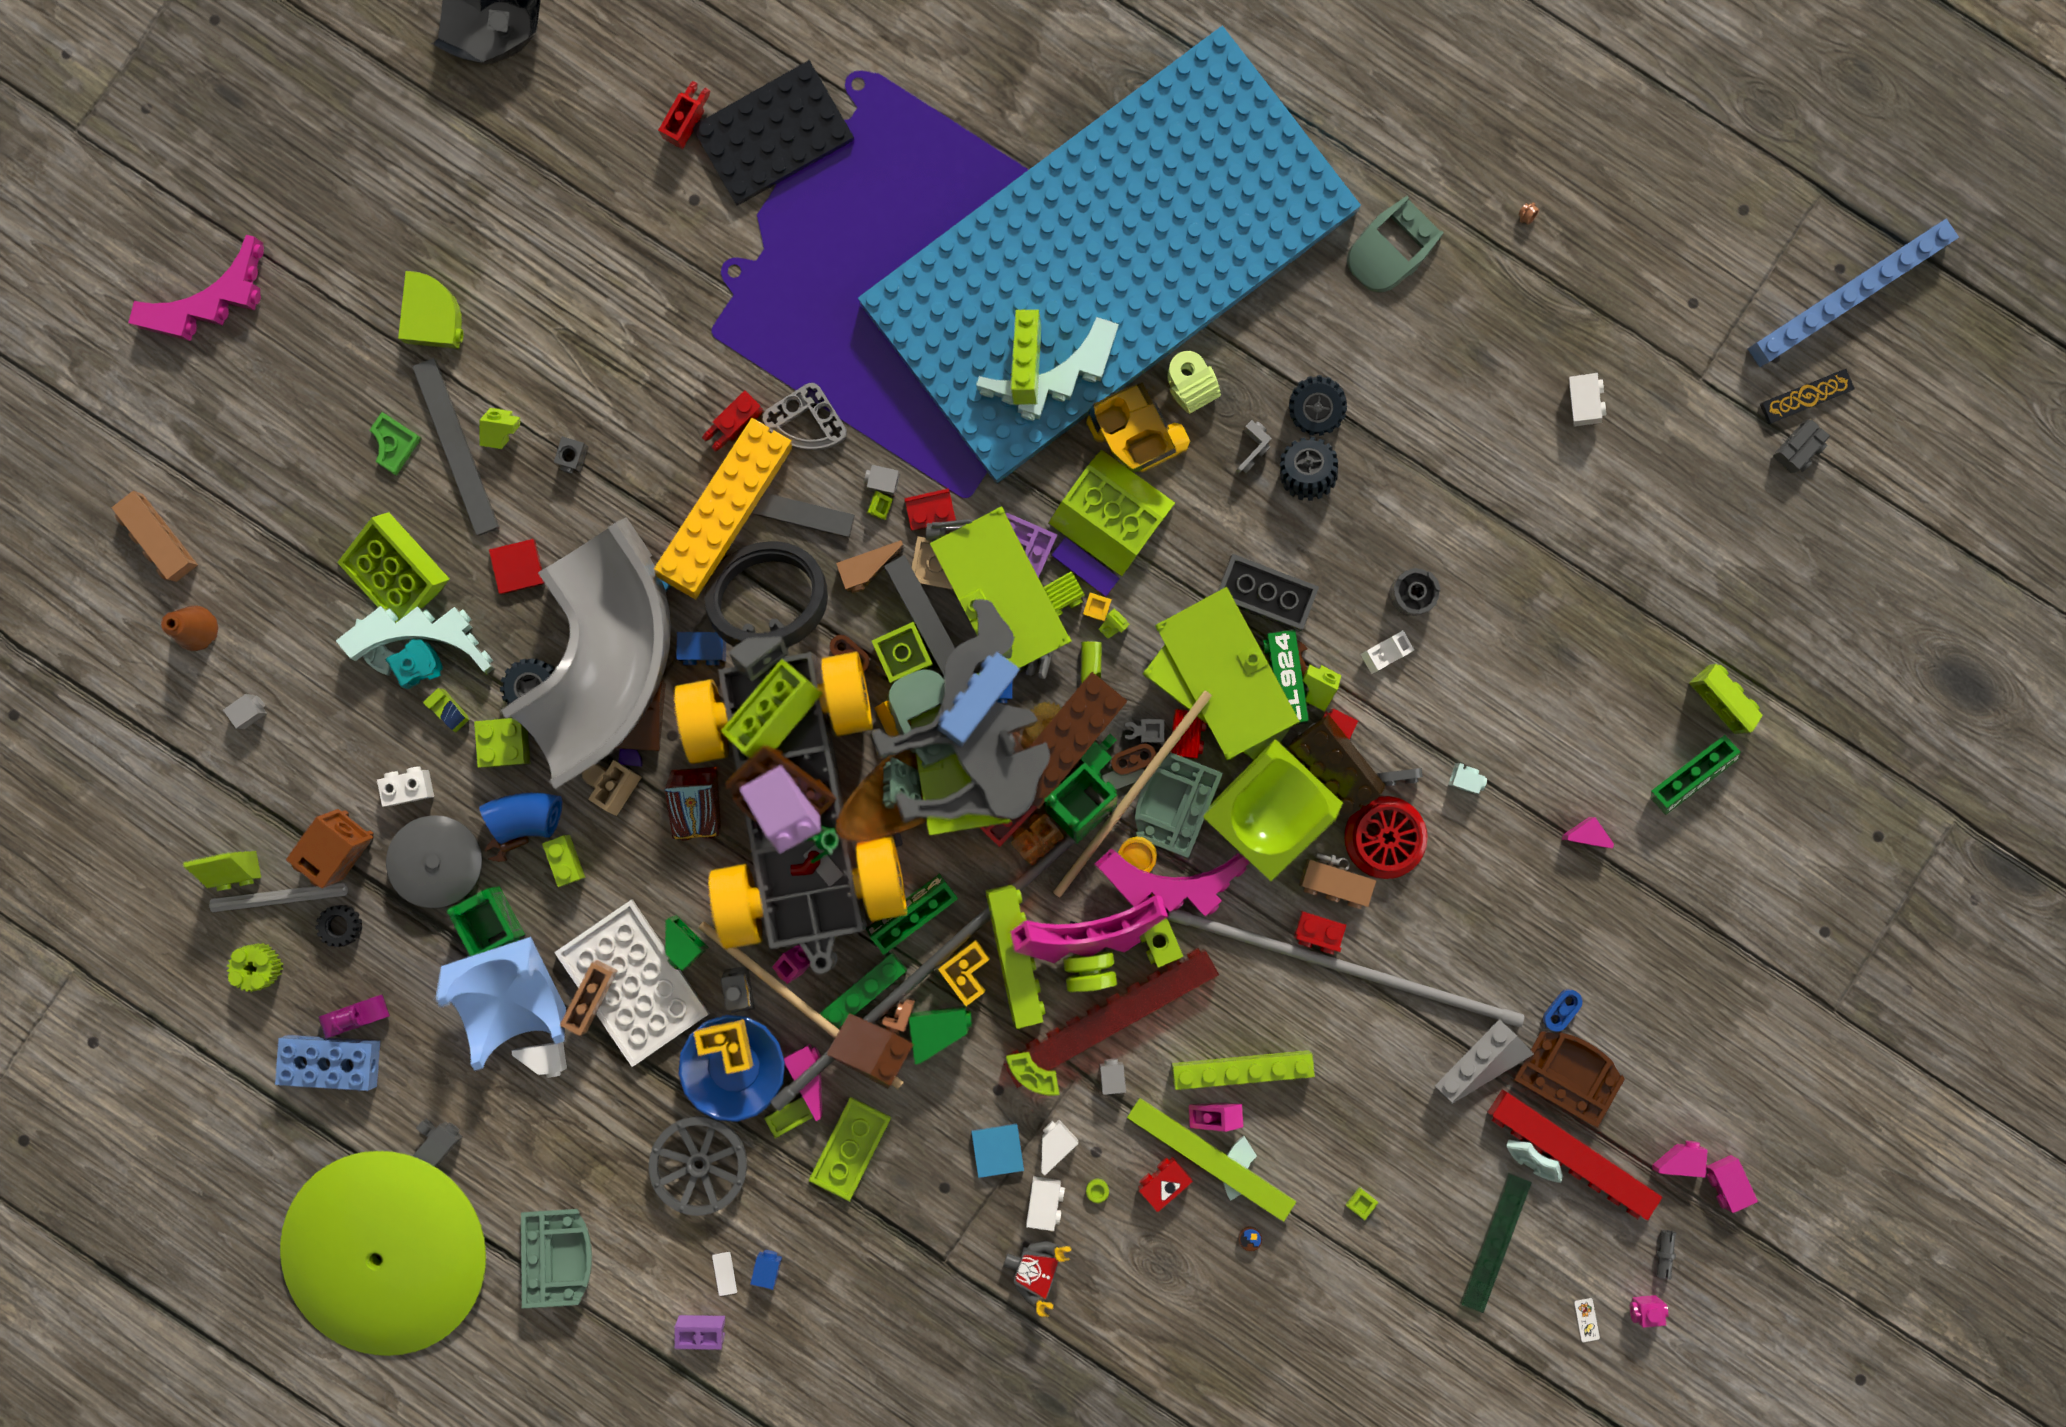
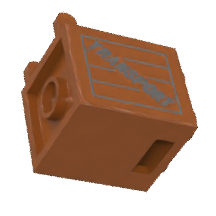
M336 809L317 816L286 859L294 870L303 873L314 886L321 889L343 880L374 838V833L371 830L365 831L348 817L349 813L346 810Z

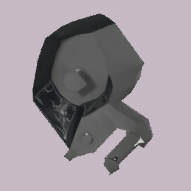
M442 0L438 38L430 43L455 56L483 64H493L520 52L534 37L538 26L541 0Z

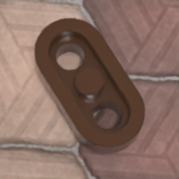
M837 635L831 640L830 650L834 656L858 652L859 657L863 659V672L868 670L870 667V657L849 637ZM840 643L846 644V649L844 651L838 650V645Z
M1140 744L1121 751L1112 758V769L1116 774L1124 776L1147 768L1156 756L1155 749L1149 744ZM1146 752L1149 758L1142 760L1140 754ZM1124 760L1127 762V767L1120 768L1118 764Z

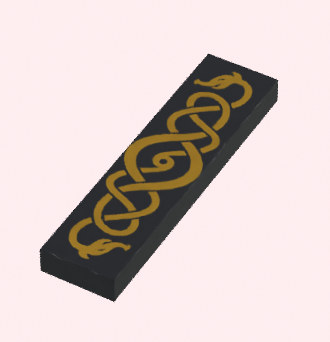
M1843 369L1760 403V406L1769 425L1853 391L1855 388L1847 369Z

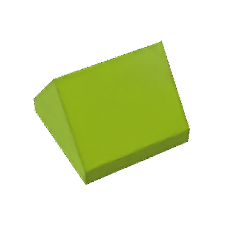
M875 491L866 514L885 520L893 499Z

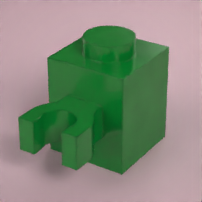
M1109 734L1100 745L1094 741L1080 760L1089 767L1093 765L1100 771L1112 759L1106 751L1116 739Z

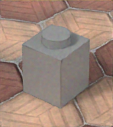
M872 465L871 470L866 471L864 483L867 484L869 491H878L882 494L895 496L900 473L898 470Z
M251 694L243 695L223 709L236 729H246L267 714L263 708L265 704L261 698Z
M1118 1059L1104 1060V1063L1100 1064L1103 1095L1126 1093L1123 1062H1118Z

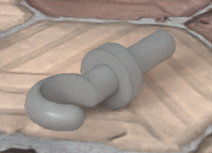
M1317 853L1315 856L1317 859L1328 862L1329 866H1338L1342 861L1347 865L1344 869L1345 871L1350 867V863L1346 858H1339L1337 860L1334 855L1329 857Z

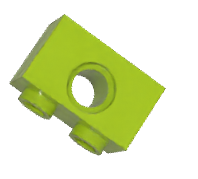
M1167 918L1139 936L1141 942H1147L1150 949L1146 951L1150 963H1156L1157 967L1183 957ZM1156 935L1164 936L1165 943L1163 946L1155 947L1152 941Z

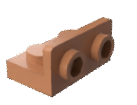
M906 998L904 1002L900 1001L895 1016L886 1015L883 1019L882 1024L886 1025L885 1029L893 1033L904 1032L916 1000Z

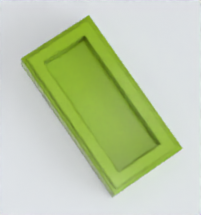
M802 1096L786 1105L782 1110L769 1114L764 1119L774 1138H777L813 1118V1115Z

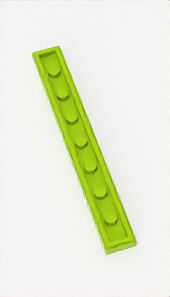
M1139 1097L1127 1116L1128 1119L1283 1222L1296 1204V1200Z

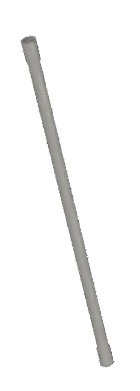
M1180 909L1172 910L1167 917L1168 921L1199 928L1490 1018L1500 1019L1503 1023L1521 1028L1524 1022V1014L1500 1009L1195 916L1190 912Z

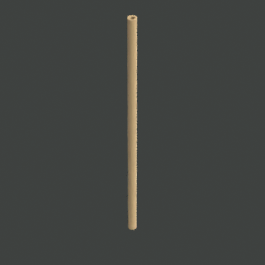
M1204 691L1053 891L1056 896L1061 897L1212 697L1210 693Z
M703 921L698 929L723 948L717 931ZM737 947L724 949L833 1038H836L840 1031L740 949ZM896 1076L892 1085L899 1089L903 1081Z

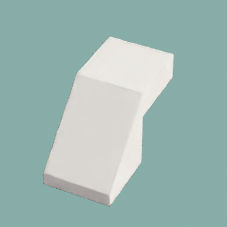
M1401 631L1360 655L1371 674L1414 651V648L1405 632Z

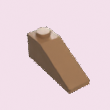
M900 540L836 563L845 589L847 591L851 590L852 593L864 590V585L869 584L885 568V565L889 564L904 548L902 541Z

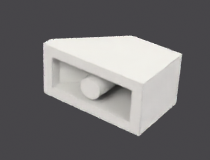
M563 1042L522 1047L512 1051V1056L538 1075L546 1074L547 1078L560 1076V1072L567 1069Z
M1060 1120L1056 1123L1051 1121L1043 1129L1041 1172L1044 1175L1078 1144V1139Z

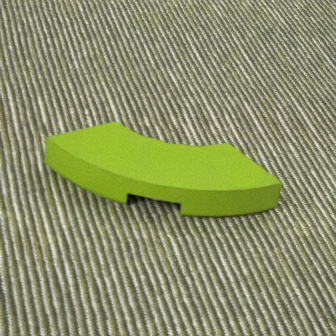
M1029 1052L1006 1055L1012 1074L1026 1088L1041 1095H1060L1056 1071H1046L1038 1067L1032 1061Z

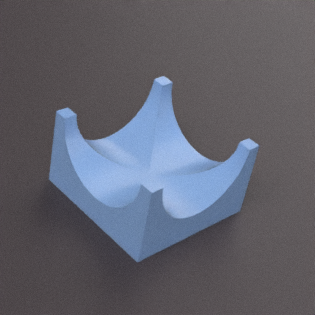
M531 937L441 966L436 1000L440 1007L451 1002L457 1009L468 1036L471 1065L474 1071L484 1068L486 1059L495 1048L521 1033L545 1031L552 1035L555 1044L564 1042L565 1028L560 1026V1023L566 1014V1007Z

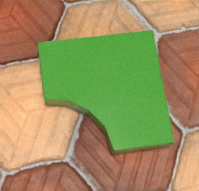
M381 412L369 430L376 437L379 444V454L375 462L397 476L422 438L383 412Z

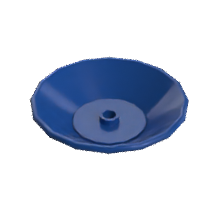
M724 1015L706 1021L696 1030L744 1019L753 1066L750 1069L726 1074L722 1051L698 1056L694 1032L690 1034L680 1053L678 1075L684 1094L698 1111L715 1120L738 1122L757 1116L771 1104L770 1101L778 1094L783 1084L785 1061L779 1042L766 1026L746 1016Z

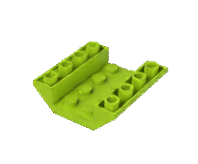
M1101 450L1067 493L1048 524L1122 577L1156 528L1172 509L1175 502Z

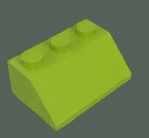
M1708 665L1689 684L1734 734L1751 733L1763 716L1759 711L1760 707L1755 701L1748 699L1743 694L1744 689L1728 677L1729 673L1722 665Z

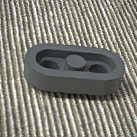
M1422 768L1377 773L1386 786L1396 785L1397 780H1405V784L1419 782L1418 778L1423 777Z

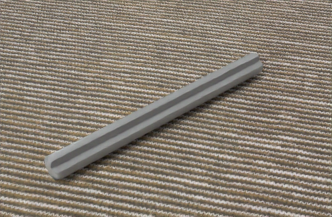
M342 882L334 883L323 889L310 886L213 898L210 900L209 908L211 912L342 897L347 895L348 887L346 883Z

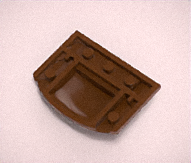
M763 745L726 782L727 789L730 788L736 805L758 824L759 822L740 788L780 765L819 816L836 801L833 793L819 779H813L783 757L782 752L767 745Z
M1541 1031L1530 1049L1534 1055L1524 1060L1514 1080L1598 1128L1625 1080L1623 1075L1619 1074L1613 1061L1592 1044L1566 1033H1546L1547 1031Z

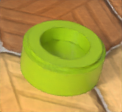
M1093 1179L1086 1186V1195L1090 1201L1102 1203L1109 1196V1187L1104 1180Z

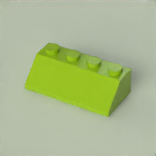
M781 659L723 727L721 732L750 758L763 745L776 749L822 695V692Z

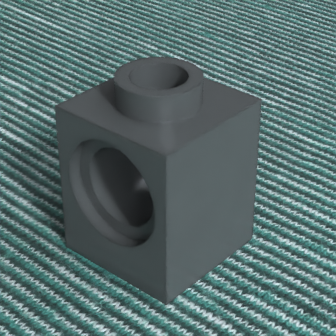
M562 436L554 463L560 466V471L573 474V471L581 472L588 446L583 442ZM574 451V460L567 462L566 455Z

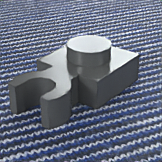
M1141 719V726H1137L1133 722L1125 723V727H1132L1134 729V733L1132 735H1125V739L1132 740L1137 736H1141V743L1164 742V719Z

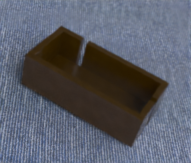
M1329 714L1295 737L1288 746L1293 756L1300 763L1304 762V767L1343 803L1339 813L1344 820L1359 811L1363 805L1366 806L1380 797L1386 787Z

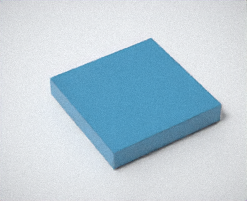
M1017 1124L972 1130L978 1178L1024 1171Z

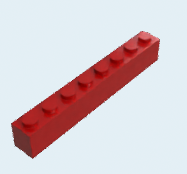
M1503 1089L1487 1111L1493 1116L1491 1121L1501 1128L1505 1125L1512 1129L1510 1134L1521 1141L1526 1138L1532 1142V1146L1540 1154L1543 1151L1550 1154L1549 1159L1558 1161L1560 1167L1563 1164L1569 1167L1568 1173L1578 1180L1584 1177L1590 1181L1587 1186L1598 1193L1603 1190L1609 1194L1607 1199L1618 1207L1621 1203L1627 1206L1626 1212L1636 1219H1639L1641 1216L1648 1221L1662 1200V1196Z

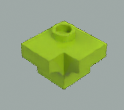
M489 408L479 420V446L503 449L509 441V434H514L519 428L520 417L512 416L513 411Z
M1309 665L1303 678V682L1308 686L1305 697L1306 702L1325 711L1338 690L1342 675L1323 665L1319 669Z

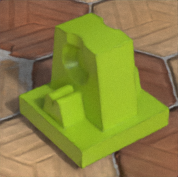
M1114 608L1105 616L1107 619L1099 630L1109 639L1119 631L1122 633L1130 624Z

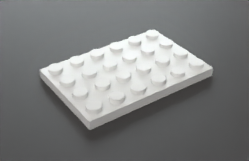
M633 899L554 952L578 988L589 966L596 960L618 970L596 1015L631 1067L710 1014L681 970L674 969L667 960L669 958L665 955V946Z

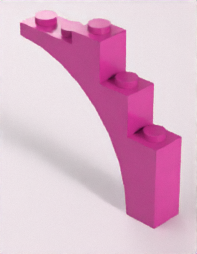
M246 235L240 252L229 269L208 288L189 298L170 303L134 301L128 323L139 329L191 341L192 335L195 334L197 329L196 319L223 326L224 320L227 319L229 314L228 304L255 310L256 305L260 302L261 293L260 288L253 284V280H256L258 275L257 265L259 259L263 256V242L254 236Z
M1110 849L1095 865L1133 907L1149 899L1148 895L1152 893L1154 896L1162 897L1165 909L1169 912L1179 909L1184 904V899L1187 898L1202 915L1206 916L1207 914H1213L1219 908L1218 904L1222 900L1216 894L1226 890L1230 885L1229 882L1235 876L1239 877L1242 875L1250 862L1243 855L1237 853L1224 864L1208 872L1193 876L1168 877L1140 870L1124 860L1116 851Z
M1155 895L1142 904L1110 917L1076 924L1057 925L1026 920L1010 931L1015 952L1056 963L1070 952L1084 957H1092L1103 948L1108 947L1125 953L1141 942L1139 936L1168 916L1162 897Z

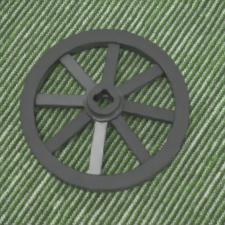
M691 1116L670 1125L657 1138L649 1158V1176L655 1192L670 1208L687 1215H707L727 1206L741 1190L747 1174V1155L741 1139L727 1124L706 1116ZM695 1125L709 1127L700 1152H698L686 1127ZM715 1130L726 1136L733 1146L708 1156L709 1147ZM679 1131L691 1156L662 1147L673 1133ZM736 1153L738 1159L737 1176L712 1165V1162ZM659 1155L687 1164L685 1167L660 1178L658 1169ZM697 1160L703 1162L702 1168L695 1165ZM707 1172L734 1183L731 1190L720 1200L716 1197ZM689 1173L691 1177L683 1197L679 1201L666 1190L664 1185ZM698 1177L702 1179L711 1204L702 1206L688 1204Z

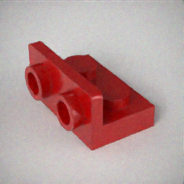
M1301 911L1294 938L1299 939L1298 944L1311 948L1312 944L1321 946L1320 951L1333 955L1334 951L1341 952L1342 948L1340 946L1347 925Z

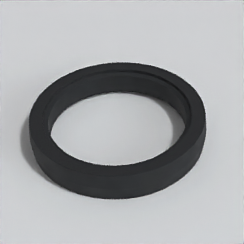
M777 541L751 544L730 554L717 566L709 578L705 590V606L709 621L717 634L733 647L747 638L781 637L785 647L789 648L805 639L818 626L824 616L828 601L825 576L816 560L807 551L798 546ZM774 561L792 564L806 573L811 580L812 593L807 607L792 623L778 630L765 633L743 631L731 625L722 615L721 602L728 584L740 572L753 565Z

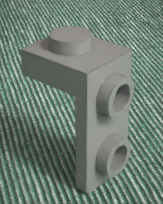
M1251 420L1243 430L1259 446L1237 468L1235 472L1238 475L1242 471L1247 473L1255 464L1252 460L1258 454L1262 457L1271 447L1268 443L1272 438L1265 433L1267 429L1258 421L1255 423Z

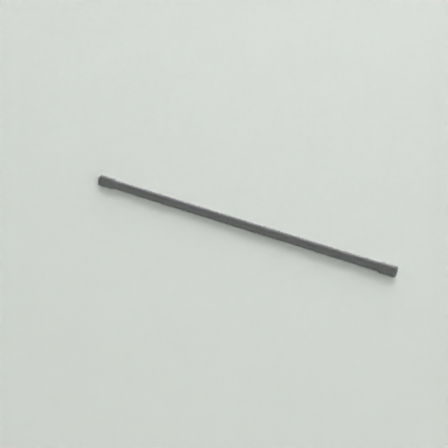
M1066 833L1064 838L1012 885L1021 892L1076 842ZM987 906L866 1015L863 1020L875 1024L991 919L989 907ZM827 1052L770 1101L778 1111L782 1110L795 1098L797 1093L834 1061V1059L826 1055Z

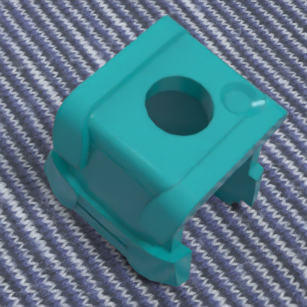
M412 639L405 645L406 648L385 659L399 681V685L405 689L416 686L423 679L428 678L430 680L439 677L443 670L441 660L434 648L428 642L424 643L421 639Z

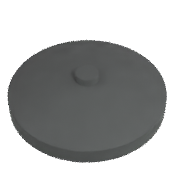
M444 816L421 817L406 824L391 841L386 857L387 874L394 889L408 902L425 908L446 907L463 899L476 885L482 870L481 848L474 834L457 820Z

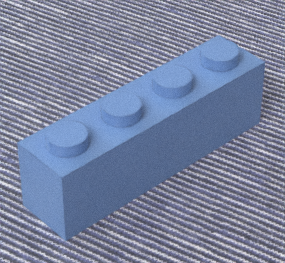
M998 652L993 657L989 655L981 665L984 668L979 676L975 673L967 683L969 688L965 694L960 692L952 702L955 706L951 712L946 710L938 720L941 723L938 730L960 747L1020 670Z

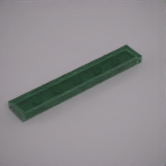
M1508 1173L1462 1296L1461 1305L1484 1313L1531 1187V1181Z

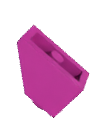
M1190 1104V1128L1224 1132L1243 1128L1242 1104Z
M1685 1141V1144H1676L1652 1165V1169L1660 1174L1706 1178L1708 1150L1700 1146V1143L1696 1141Z

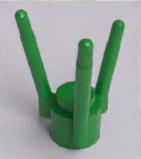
M820 826L821 832L804 840L813 841L818 849L823 850V852L811 859L810 862L812 864L833 853L832 849L838 843L835 829Z

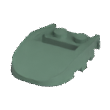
M1406 196L1378 215L1355 240L1347 254L1348 268L1367 289L1374 292H1386L1400 284L1403 279L1409 275L1411 276L1417 270L1437 241L1442 238L1444 232L1440 231ZM1389 217L1422 248L1410 261L1377 230Z
M918 670L898 679L890 688L887 698L888 706L899 735H904L912 730L907 722L908 720L942 704L944 698V679L938 673L931 670ZM934 744L923 748L910 749L913 754L916 753L921 759L924 769L955 754L952 745Z

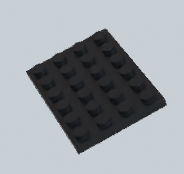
M810 60L701 120L693 128L736 206L855 140Z

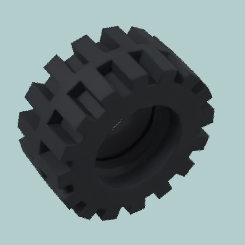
M347 905L328 907L320 913L321 916L316 920L318 925H315V927L319 931L317 936L321 937V941L327 943L328 946L342 947L356 941L355 939L360 936L359 931L362 930V926H360L362 919L358 918L360 914L355 912L354 908L347 907ZM337 916L343 917L347 922V931L341 936L335 935L331 929V922Z

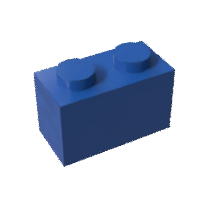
M677 632L676 660L683 661V665H697V661H706V665L719 666L720 661L726 662V642L717 632Z

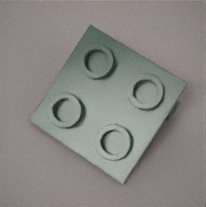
M891 757L890 762H886V766L883 767V784H885L883 790L886 791L883 795V804H885V807L888 809L894 808L896 804L895 795L903 793L915 800H922L918 769Z

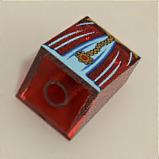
M717 767L671 770L665 787L672 839L686 841L696 837L710 839L719 836L721 817Z

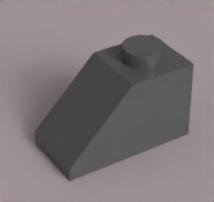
M781 637L747 638L736 645L729 654L734 666L752 682L786 656L788 652Z

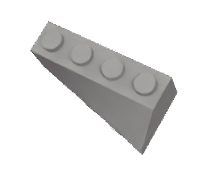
M1499 1019L1435 1085V1088L1453 1104L1534 1054Z

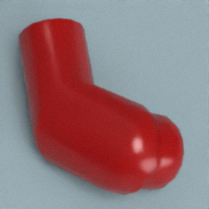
M810 851L803 864L791 865V876L813 874L819 867L821 859L814 864L810 861L820 853Z

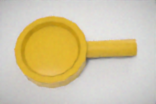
M1129 838L1123 842L1118 851V854L1124 860L1140 870L1150 873L1156 864V849L1145 838Z

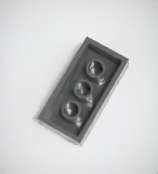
M1232 554L1217 592L1227 587L1240 610L1300 632L1304 628L1319 586Z

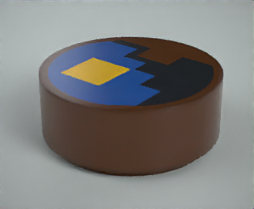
M1248 1226L1240 1231L1238 1240L1244 1250L1255 1251L1261 1246L1262 1236L1258 1229Z

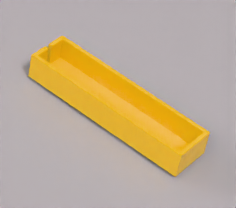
M751 418L655 566L654 572L657 578L693 599H697L791 452L792 442L790 439L774 430L770 433L769 427Z

